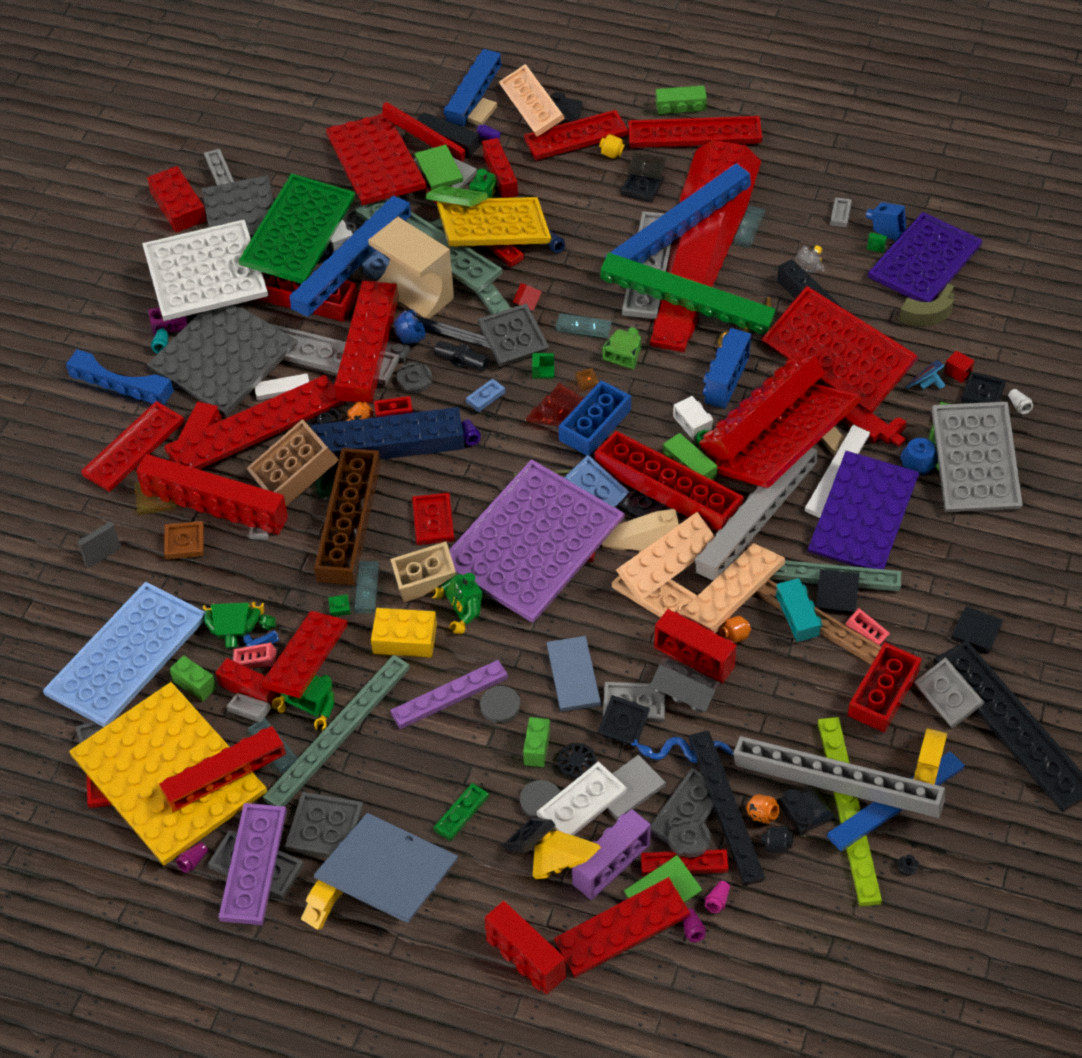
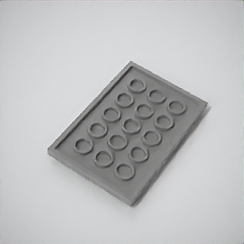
M1008 402L933 405L932 416L945 512L1021 509L1023 505Z

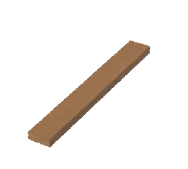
M768 579L755 594L782 610L776 597L777 584ZM815 607V614L822 621L820 634L872 665L881 647Z

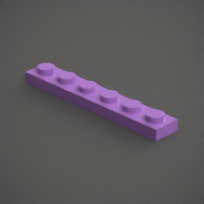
M496 660L392 709L391 715L398 727L402 729L508 679V674L499 660Z

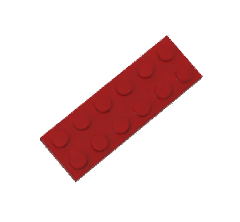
M612 110L553 126L538 137L534 132L524 134V140L534 159L539 160L598 144L602 138H606L609 134L618 138L627 136L628 129L617 110Z
M156 401L81 470L82 476L108 492L112 491L142 462L146 454L150 455L185 422L184 417Z
M310 611L262 681V688L301 698L346 629L347 620Z
M667 877L555 937L554 942L565 957V962L574 978L691 915L672 881Z

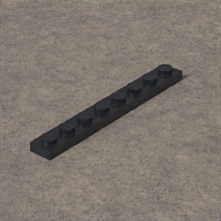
M709 730L691 734L688 738L743 886L763 882L765 879L764 873Z

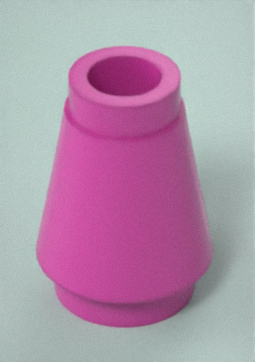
M719 881L706 896L705 907L708 911L717 914L725 909L730 885L727 882Z

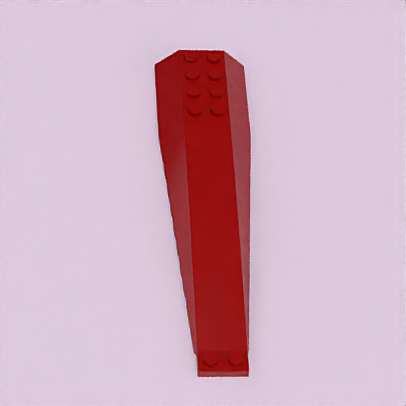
M712 140L696 150L681 194L680 203L736 163L750 173L751 186L672 242L666 272L713 287L719 270L723 266V261L728 254L729 247L732 245L733 238L738 231L739 224L742 222L748 208L761 165V160L746 145ZM663 299L660 300L650 346L685 353L688 340L691 339L702 313L690 311L680 305H673Z

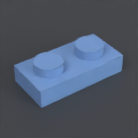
M491 379L466 397V403L477 412H480L505 394V388L494 379Z

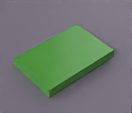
M447 145L415 153V159L431 190L463 182V176Z
M441 186L426 193V199L470 207L487 200L488 196L486 192Z
M676 855L624 890L627 898H630L669 877L682 900L686 903L700 894L702 888L678 855Z

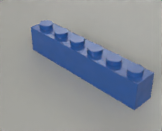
M483 49L480 55H477L475 63L470 66L468 74L464 76L461 85H458L456 93L451 96L449 104L444 108L446 121L464 127L467 117L477 106L502 66L501 53Z

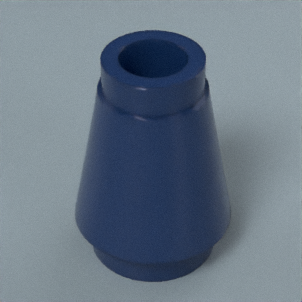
M549 231L551 241L547 244L550 250L555 253L562 252L565 249V240Z

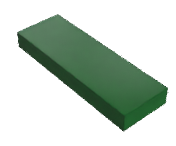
M471 783L434 826V831L451 842L489 798V793Z

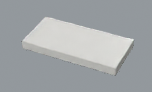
M597 762L537 811V816L541 819H552L556 825L552 828L553 831L558 830L574 836L627 792V787L600 762Z

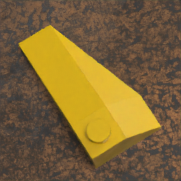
M558 830L549 831L534 845L533 877L535 879H544L549 877L550 872L553 870L557 874L568 866L572 868L583 864L601 847L599 844Z

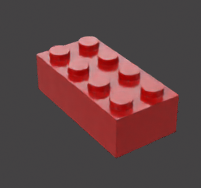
M178 166L147 177L150 193L176 233L207 221L204 205Z
M667 609L655 624L654 648L719 681L720 684L724 683L735 668L737 645L731 640L724 639L714 631L707 630L697 622L690 621L680 613L673 612L670 609Z
M884 642L849 703L848 716L885 733L920 671L922 658Z
M504 900L484 917L487 942L492 947L496 946L501 951L505 960L508 962L512 961L522 976H528L531 979L532 985L538 991L542 990L547 995L566 978L565 957Z

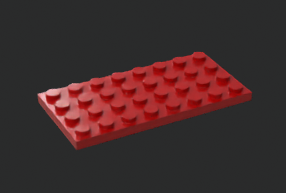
M382 113L377 116L366 117L354 122L350 121L346 124L335 125L326 129V134L361 205L426 189V182L394 123L382 117Z
M808 286L761 339L764 344L787 359L791 357L799 358L803 355H815L825 371V374L819 380L831 388L860 394L862 401L859 405L870 413L875 411L918 360V356Z
M813 384L732 459L717 460L715 462L717 474L769 488L862 401L860 394Z

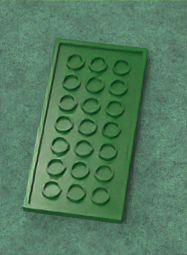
M291 173L241 255L239 265L302 284L313 272L354 200L355 192Z

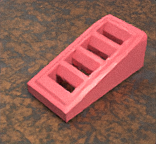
M860 608L856 610L845 624L879 646L890 634ZM877 633L881 634L878 639L874 637Z
M272 643L234 649L233 661L247 668L273 667L276 662V649ZM241 655H244L243 661H241Z

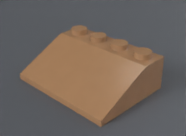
M302 419L246 469L263 489L284 495L287 506L332 467L338 459Z

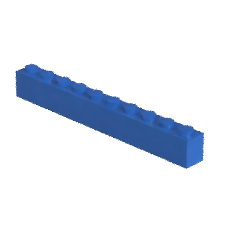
M737 163L610 253L643 264L644 261L657 254V252L682 236L689 229L695 227L699 222L709 217L710 214L720 209L738 194L747 190L751 186L750 173Z
M395 196L386 201L297 290L291 293V309L309 317L376 251L375 248L369 245L368 240L395 218L399 217L406 221L411 216L410 203Z

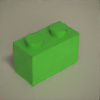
M184 655L170 668L173 682L202 702L216 689L213 675Z
M529 717L523 751L524 765L545 767L550 737V719Z

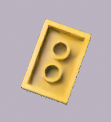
M376 608L371 637L373 654L432 658L437 628L436 612Z

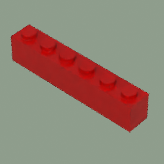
M273 726L261 729L257 734L244 738L231 747L224 748L212 757H207L200 763L187 767L174 776L167 777L163 782L159 783L162 794L174 813L286 755L284 743Z

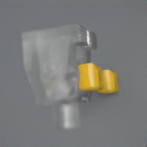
M804 245L796 256L795 262L805 272L815 273L817 269L823 272L825 265L821 263L822 258L817 255V253L820 254L822 252V247L816 245L814 250L810 251Z

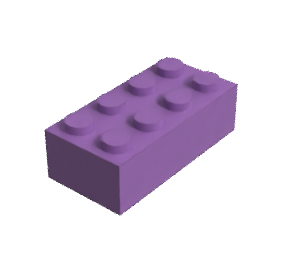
M633 809L627 814L623 813L613 827H608L599 840L593 841V843L599 844L601 848L587 862L572 867L573 885L592 901L650 846L651 824Z

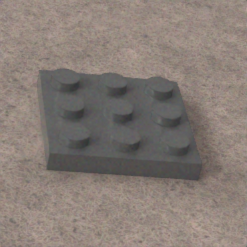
M527 303L478 319V324L499 366L530 357L532 353H542L549 349Z
M302 792L285 845L286 851L329 858L339 846V843L359 823L364 807L363 802Z

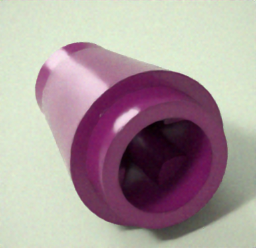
M199 842L180 853L176 859L178 867L186 873L193 871L208 852V849L203 843Z
M689 908L691 916L683 920L685 937L691 942H699L705 938L706 928L694 909Z

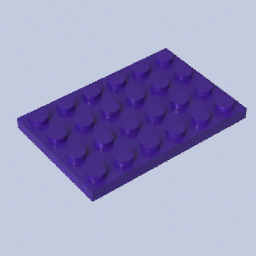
M922 212L868 272V278L913 300L932 302L980 248L983 240Z
M845 450L810 542L808 552L855 567L884 570L919 472Z

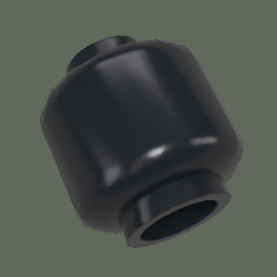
M770 825L766 832H762V845H766V850L770 853L785 854L793 847V832L789 830L788 826Z

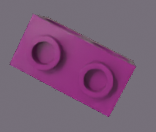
M160 307L148 310L154 337L159 329H165L170 334L180 332L188 325L186 316L163 321Z

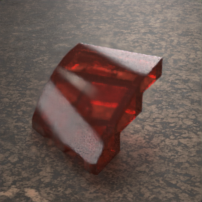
M558 383L552 393L546 395L538 407H534L525 421L528 423L559 426L584 398Z

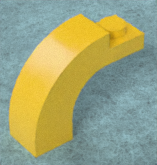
M930 728L926 729L913 780L935 785L948 733Z
M318 880L306 899L308 904L301 920L317 930L322 929L334 903L343 891Z

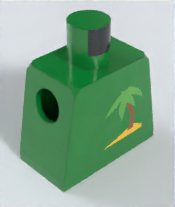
M485 169L477 170V175L470 183L469 190L488 193L487 198H494L498 193L496 176Z

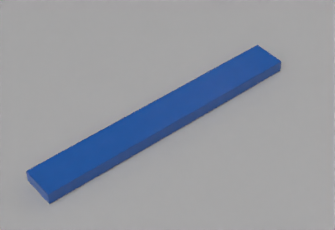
M951 751L941 757L935 781L937 786L964 769L965 765ZM873 802L828 832L827 838L840 851H843L904 809Z

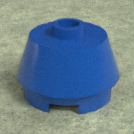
M413 309L409 311L404 310L394 320V332L397 338H400L404 344L420 343L422 339H425L424 335H426L424 326L415 317L417 313Z
M915 438L903 449L901 461L904 468L917 471L919 476L929 474L938 463V455L934 444L930 440Z

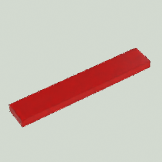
M385 102L383 104L382 117L433 148L447 145L452 157L464 162V148L390 103Z

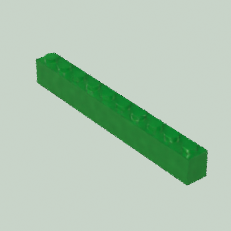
M609 252L600 270V278L605 282L615 283L623 288L636 290L640 294L651 295L658 300H666L673 305H680L690 311L701 312L708 317L719 318L723 322L736 324L740 328H749L758 334H766L769 331L775 316V308Z

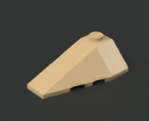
M675 509L656 511L618 524L602 543V548L620 551L631 549L638 550V553H640L679 525Z

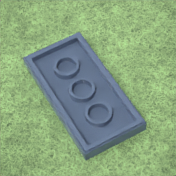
M586 636L547 642L560 712L600 706V698Z

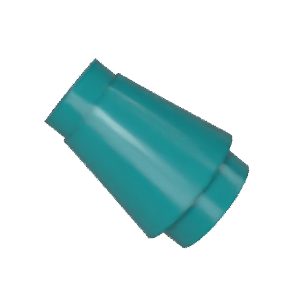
M159 329L151 342V348L157 354L163 348H166L168 344V332L165 329Z

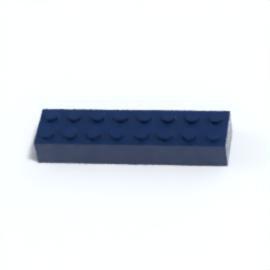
M459 407L312 425V430L337 457L338 461L333 466L338 465L342 448L379 451L380 460L464 449Z

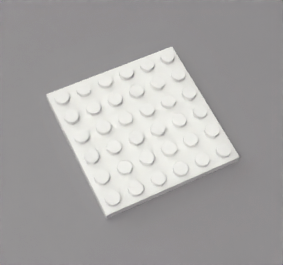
M245 220L142 243L163 321L268 296L262 273L239 265V259L251 240Z

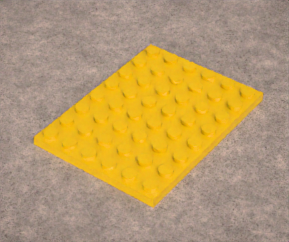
M172 682L69 751L72 758L163 866L243 810L244 803L251 804L267 792L264 784L251 772L174 813L172 812L162 794L159 783L163 782L167 777L174 776L185 768L192 767L203 759L212 757L224 748L229 747Z

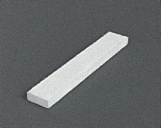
M854 425L851 427L806 505L805 512L820 518L845 450L859 454L870 432Z

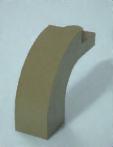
M947 284L941 296L932 302H919L907 298L901 308L899 322L912 326H931L944 321L953 310L954 286Z

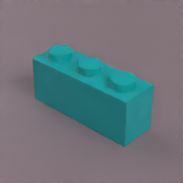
M799 578L776 585L777 600L796 642L818 637L822 627L821 618L815 614L814 603L812 600L809 601L807 597V588L801 584Z

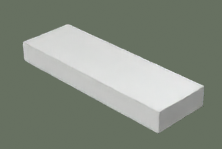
M308 374L260 382L255 387L257 400L276 397L309 382Z

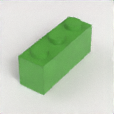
M705 86L656 89L655 102L657 113L672 114L706 111L707 97Z
M677 434L663 444L662 454L711 480L717 478V465L682 434Z

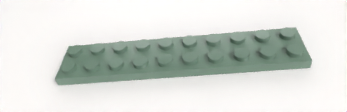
M390 198L361 205L355 210L356 215L367 221ZM411 212V216L406 220L407 223L450 249L452 277L477 293L481 292L503 274L502 268L467 246H449L443 231Z

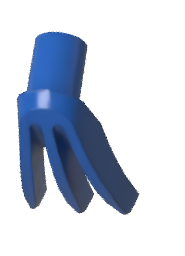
M274 630L252 640L250 635H246L243 637L246 647L265 643L274 644L279 640L278 633Z

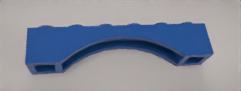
M78 349L66 363L69 376L74 379L96 384L105 389H111L120 394H126L151 404L157 401L164 405L174 392L171 379L156 374L143 377L118 375L103 368L95 360L93 354Z

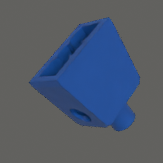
M882 202L874 210H867L866 218L873 220V230L897 241L906 231L905 206Z

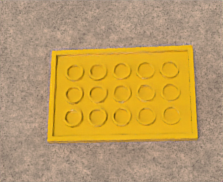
M538 197L487 198V200L472 207L437 201V207L449 246L544 244L551 241V235Z

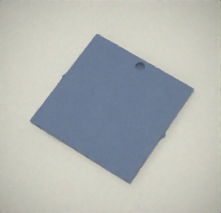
M366 813L317 870L314 878L409 923L430 894L436 890L437 885L455 864L458 856Z

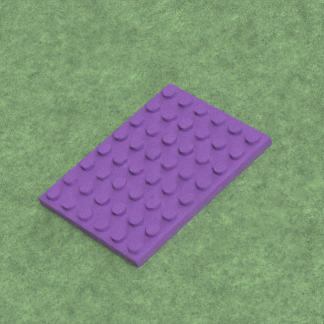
M531 459L450 548L449 552L456 575L474 574L476 577L475 581L483 593L534 623L624 519V513Z

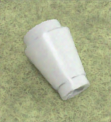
M1017 389L1009 392L1008 396L1018 413L1027 414L1032 410L1033 404L1030 398Z

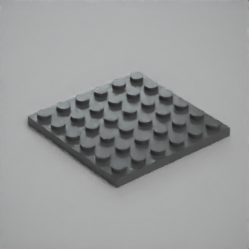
M237 304L200 312L147 366L159 376L171 379L172 384L201 402L218 406L219 413L227 416L298 343L293 337Z

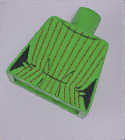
M633 327L629 328L627 332L617 330L603 346V360L635 369L641 350V337L638 335V330Z

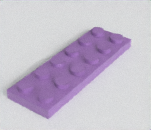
M244 803L219 913V920L221 922L263 925L287 812L286 807Z

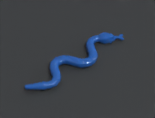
M680 737L668 739L657 754L653 753L650 747L639 745L636 739L634 740L635 743L631 744L632 746H637L643 756L654 760L663 759L667 756L672 746L679 745L689 761L697 763L688 743ZM713 741L715 748H721L726 753L734 756V751L727 744Z

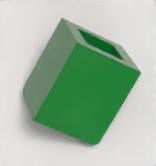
M532 353V378L553 379L555 367L554 353Z

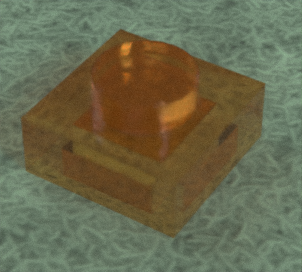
M593 368L575 372V378L581 390L595 387L598 384Z

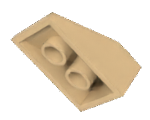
M447 542L390 559L404 602L423 597L456 575Z

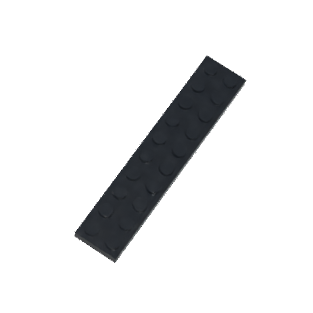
M967 640L935 657V665L946 657L984 701L985 704L976 710L977 714L1061 812L1082 801V771Z

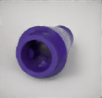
M479 124L477 129L479 140L500 139L501 132L485 124Z
M464 420L462 422L464 442L471 446L478 444L481 433L470 420Z

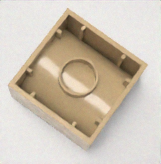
M399 217L395 218L368 240L371 247L390 258L386 271L377 282L397 283L399 306L407 311L413 309L418 316L430 319L454 299L449 248Z

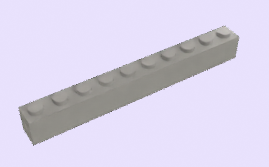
M811 448L769 488L758 486L754 493L748 496L747 501L739 506L735 515L730 517L727 524L717 532L716 537L708 542L704 551L697 555L695 559L696 573L714 581L733 563L816 465L817 449Z
M740 736L733 753L737 767L940 818L945 802V787Z

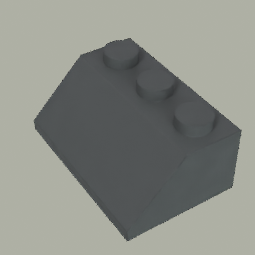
M664 657L650 686L661 695L666 693L672 696V699L678 703L685 702L691 705L690 708L697 712H706L720 682L670 658Z

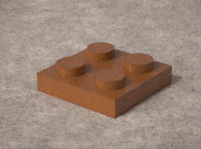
M203 521L165 524V559L204 556Z

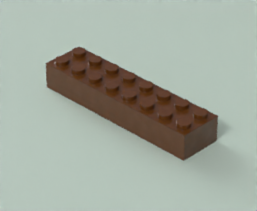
M342 448L314 567L317 582L355 585L381 466L379 451Z

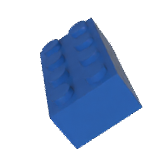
M730 328L728 334L724 335L722 347H718L716 359L712 360L710 364V372H706L703 382L706 385L703 395H705L706 404L726 409L750 357L751 333Z
M601 380L558 426L559 441L590 456L631 411V395Z

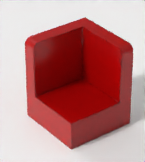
M521 283L513 302L518 305L527 303L529 309L533 311L542 291Z
M955 351L946 360L944 373L963 383L969 377L970 372H973L975 361L961 352Z

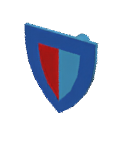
M939 360L935 361L911 380L906 389L921 382L920 386L923 390L932 383H935L939 389H942L945 384L936 372L943 368L944 365Z

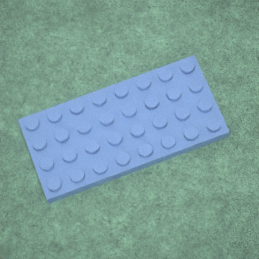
M145 582L43 689L44 695L105 727L124 710L205 621L206 612Z

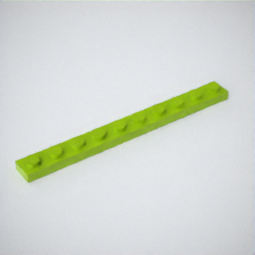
M839 717L818 719L825 758L849 763ZM833 791L841 824L861 811L858 797ZM867 835L846 848L859 907L880 905L882 902Z

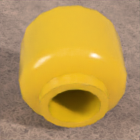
M611 134L607 135L606 138H602L599 147L602 148L601 154L612 159H616L617 156L620 157L625 146L621 138Z

